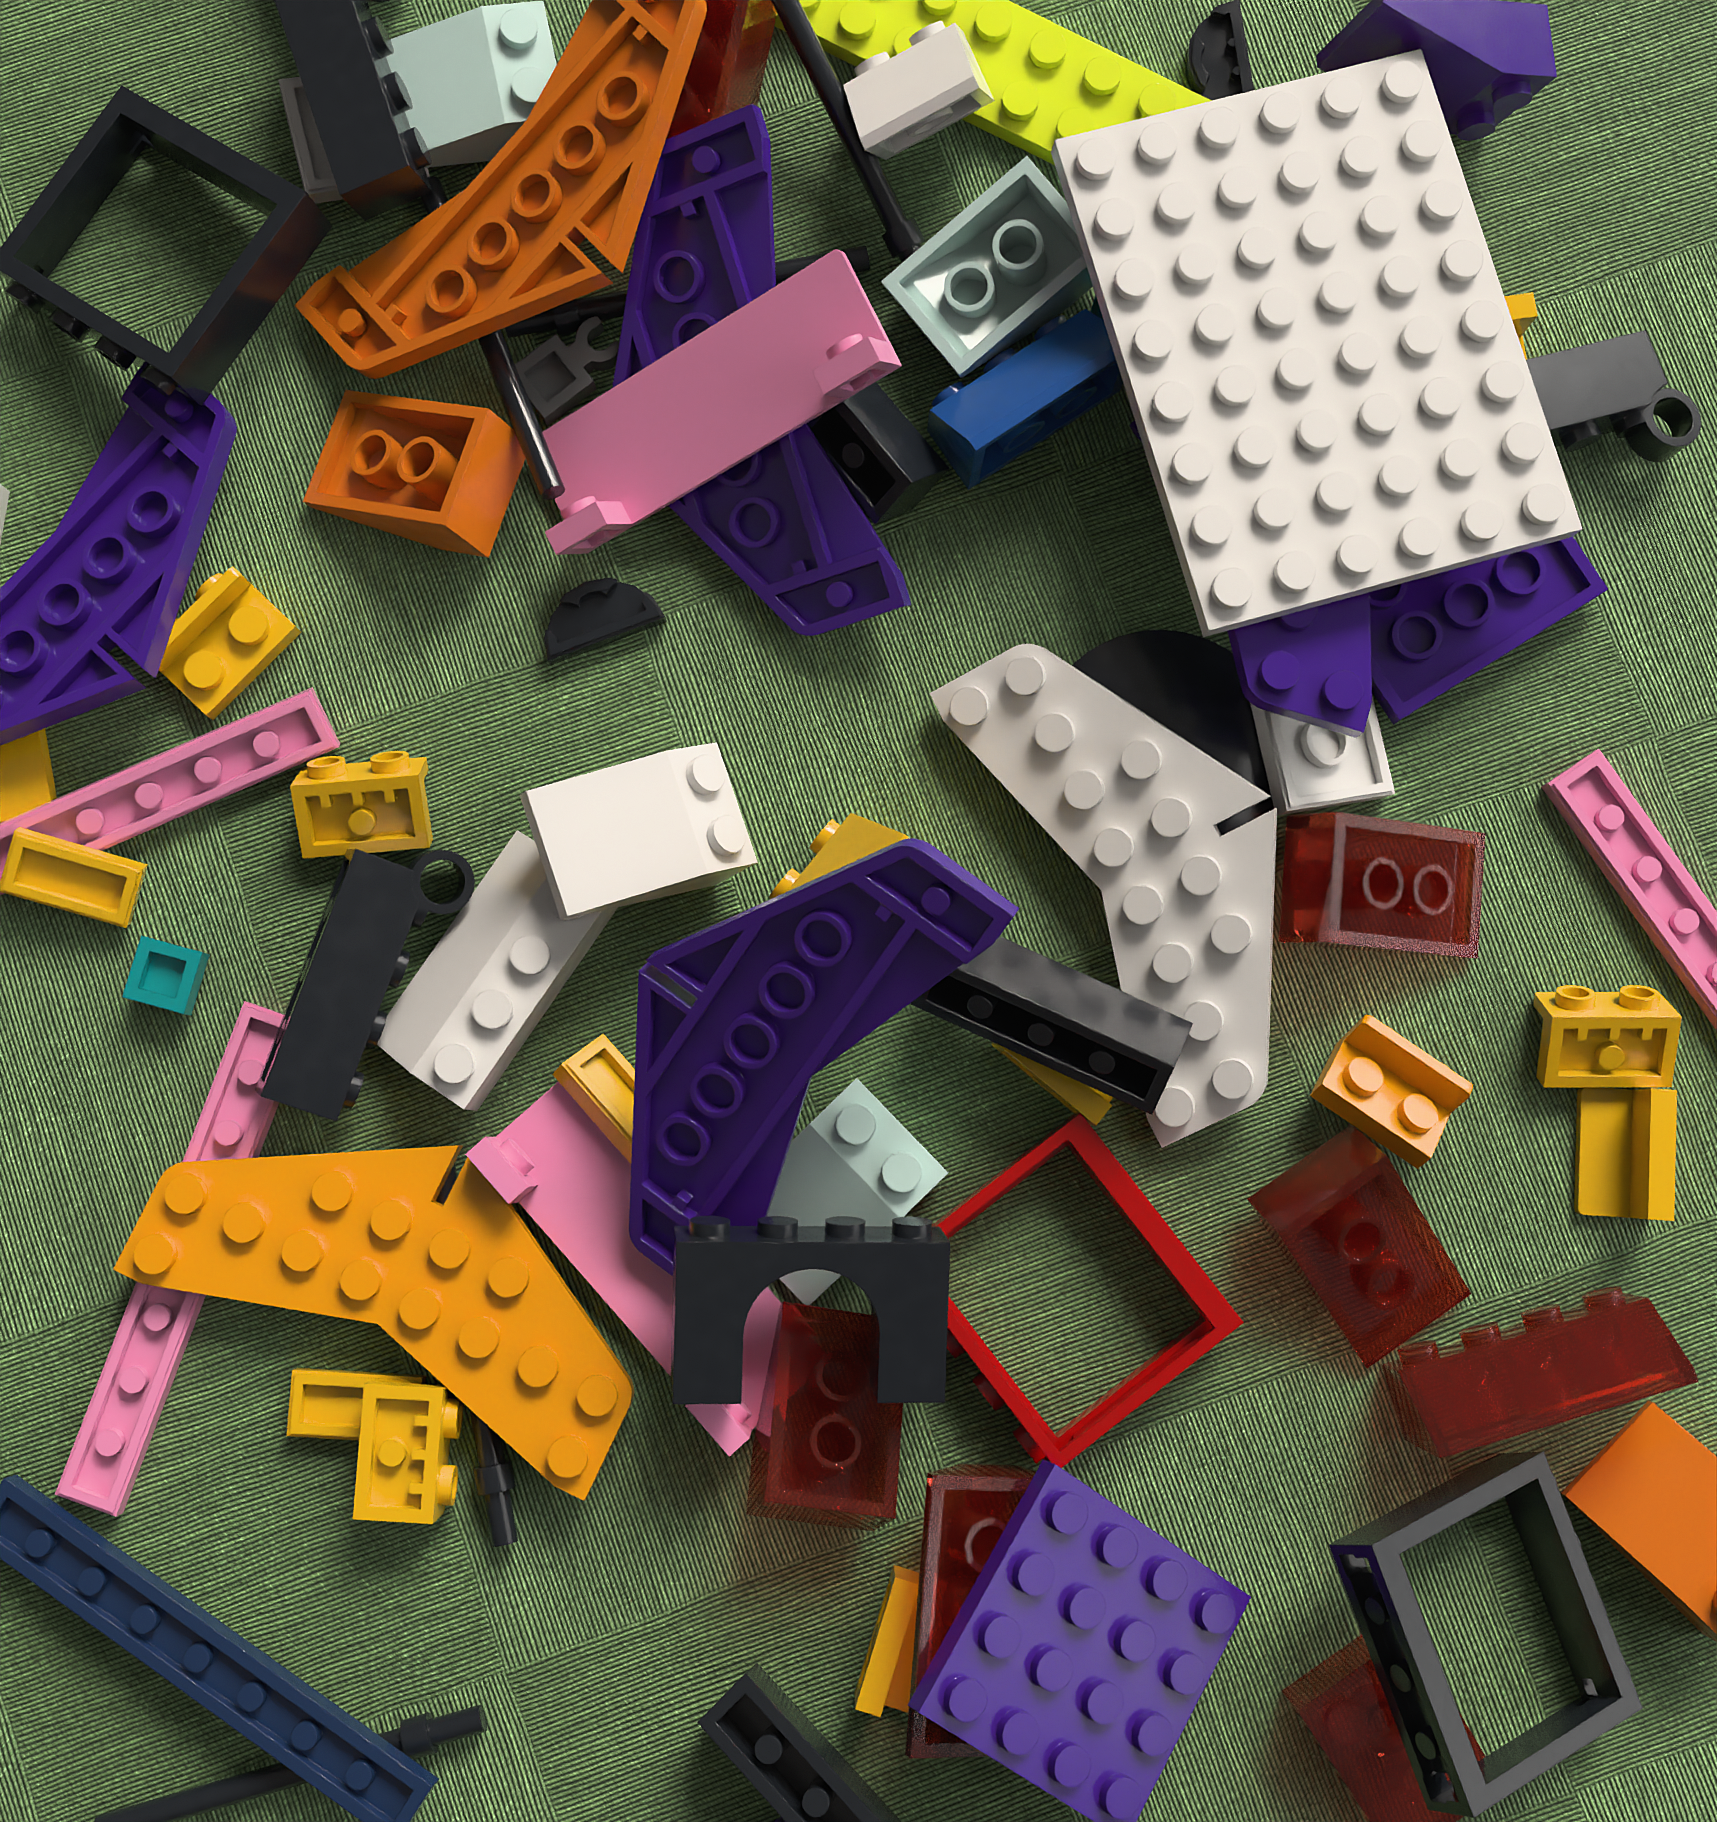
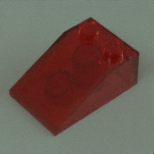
M1342 812L1287 816L1279 942L1326 948L1478 959L1486 833Z
M1352 1124L1247 1198V1201L1276 1245L1367 1369L1472 1294L1387 1155Z
M785 1301L780 1304L752 1448L746 1515L865 1531H875L896 1519L903 1403H877L870 1386L871 1315Z
M1362 1634L1282 1690V1693L1368 1822H1457L1464 1817L1427 1809ZM1460 1714L1478 1762L1486 1756ZM1445 1773V1776H1446L1447 1781H1448L1450 1778H1449L1448 1774Z

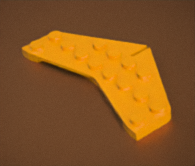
M462 1145L180 1162L169 1167L161 1175L113 1270L141 1284L378 1324L554 1487L585 1501L632 1405L634 1398L632 1379L512 1204L506 1202L468 1157L444 1205L436 1201L463 1147Z

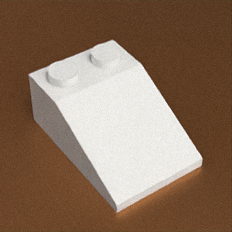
M717 742L660 752L531 789L520 795L561 920L715 886L758 863Z

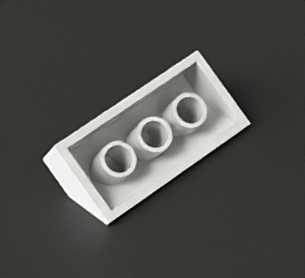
M517 830L475 889L469 901L463 906L387 1015L385 1026L377 1045L411 1074L462 1109L477 1111L618 907L561 920L535 841Z

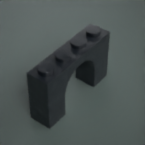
M697 1216L689 1220V1226H674L670 1376L672 1403L741 1404L743 1334L749 1310L760 1293L771 1283L787 1274L808 1269L827 1270L840 1274L858 1285L868 1296L871 1307L869 1383L877 1403H945L950 1241L940 1227H932V1220L911 1216L892 1219V1226H865L866 1221L864 1219L850 1216L825 1219V1226H798L797 1219L786 1216L761 1217L757 1220V1226H730V1219L725 1217Z

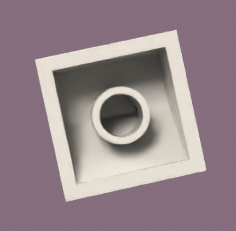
M942 21L932 23L920 29L909 38L912 47L892 58L889 57L887 52L879 53L855 67L854 71L857 77L843 86L859 138L866 151L887 160L995 101L965 34L956 23L946 28Z

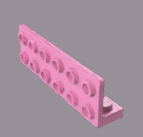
M835 249L542 432L565 487V492L554 499L563 521L545 531L556 555L587 554L902 366L843 251Z
M557 1082L496 1137L485 1136L465 1155L508 1204L519 1202L671 1376L673 1276L640 1253L631 1241L629 1235L631 1164L565 1088ZM766 1287L750 1308L744 1326L741 1404H686L685 1407L730 1457L750 1438L752 1430L827 1362V1354L774 1293Z

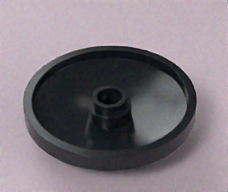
M1146 630L1125 634L1106 641L1088 651L1072 665L1271 796L1251 704L1242 692L1234 656L1228 649L1203 637L1185 632ZM1272 796L1216 824L1221 835L1273 810Z

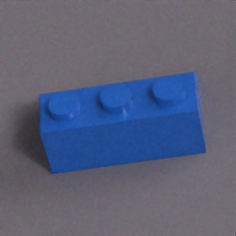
M1087 309L1082 310L1068 320L1064 315L1057 316L1037 331L1034 336L1035 342L1018 353L1013 348L1001 352L986 364L983 369L984 375L967 386H964L962 382L954 383L932 401L933 408L929 410L927 431L968 490L1120 391L1123 380L1103 319Z

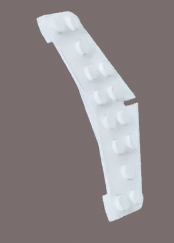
M1017 645L931 692L930 695L943 721L1101 890L1121 991L1193 1023L1174 1070L1153 1114L1146 1113L1147 1120L1161 1147L1163 1148L1257 1102L1268 1083L1277 808L1224 835H1221L1216 824L1271 796L1046 648L1038 645Z

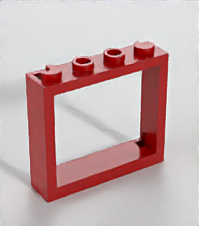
M1081 1113L1071 1115L932 1224V1227H940L949 1239L1067 1146L1200 1318L1054 1434L950 1297L948 1298L947 1349L955 1359L965 1351L981 1370L972 1381L995 1411L1004 1404H1007L1022 1424L1012 1433L1034 1462L1037 1464L1047 1456L1051 1463L1056 1464L1060 1468L1064 1467L1244 1323Z

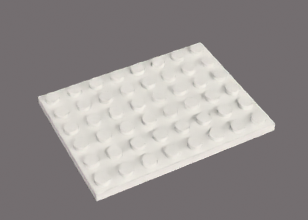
M1421 49L1054 141L1051 151L1203 637L1573 537L1582 530Z

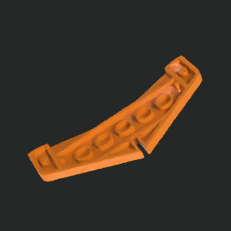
M592 0L527 120L468 187L348 271L341 265L331 270L314 282L294 306L348 366L365 377L379 379L613 284L578 246L587 238L623 274L706 17V1Z

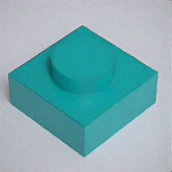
M141 935L122 997L191 1016L210 954Z

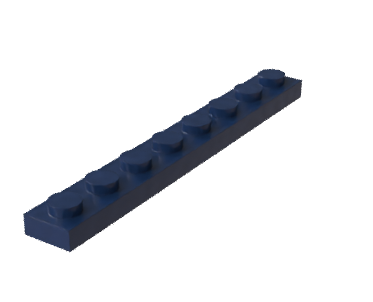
M13 1475L2 1480L0 1484L1 1560L360 1821H413L439 1781V1778L21 1477Z

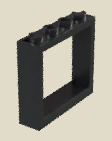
M121 85L1 246L0 275L9 282L4 292L21 303L34 315H37L42 308L52 313L48 318L52 324L79 343H82L87 335L96 340L97 343L93 348L120 369L127 371L132 363L141 368L143 371L139 375L140 378L160 394L170 396L176 390L202 406L332 228V224L306 191ZM146 145L268 216L169 353L48 279Z
M1544 1451L1498 1453L1329 1544L1428 1810L1475 1818L1643 1709L1631 1679L1630 1669L1621 1653L1607 1616L1606 1607L1599 1596L1582 1552L1581 1542L1574 1531L1557 1487L1556 1478L1550 1469ZM1505 1497L1581 1697L1477 1762L1399 1554L1498 1499ZM1364 1558H1367L1370 1567H1367ZM1445 1773H1447L1450 1778L1448 1781L1445 1776Z

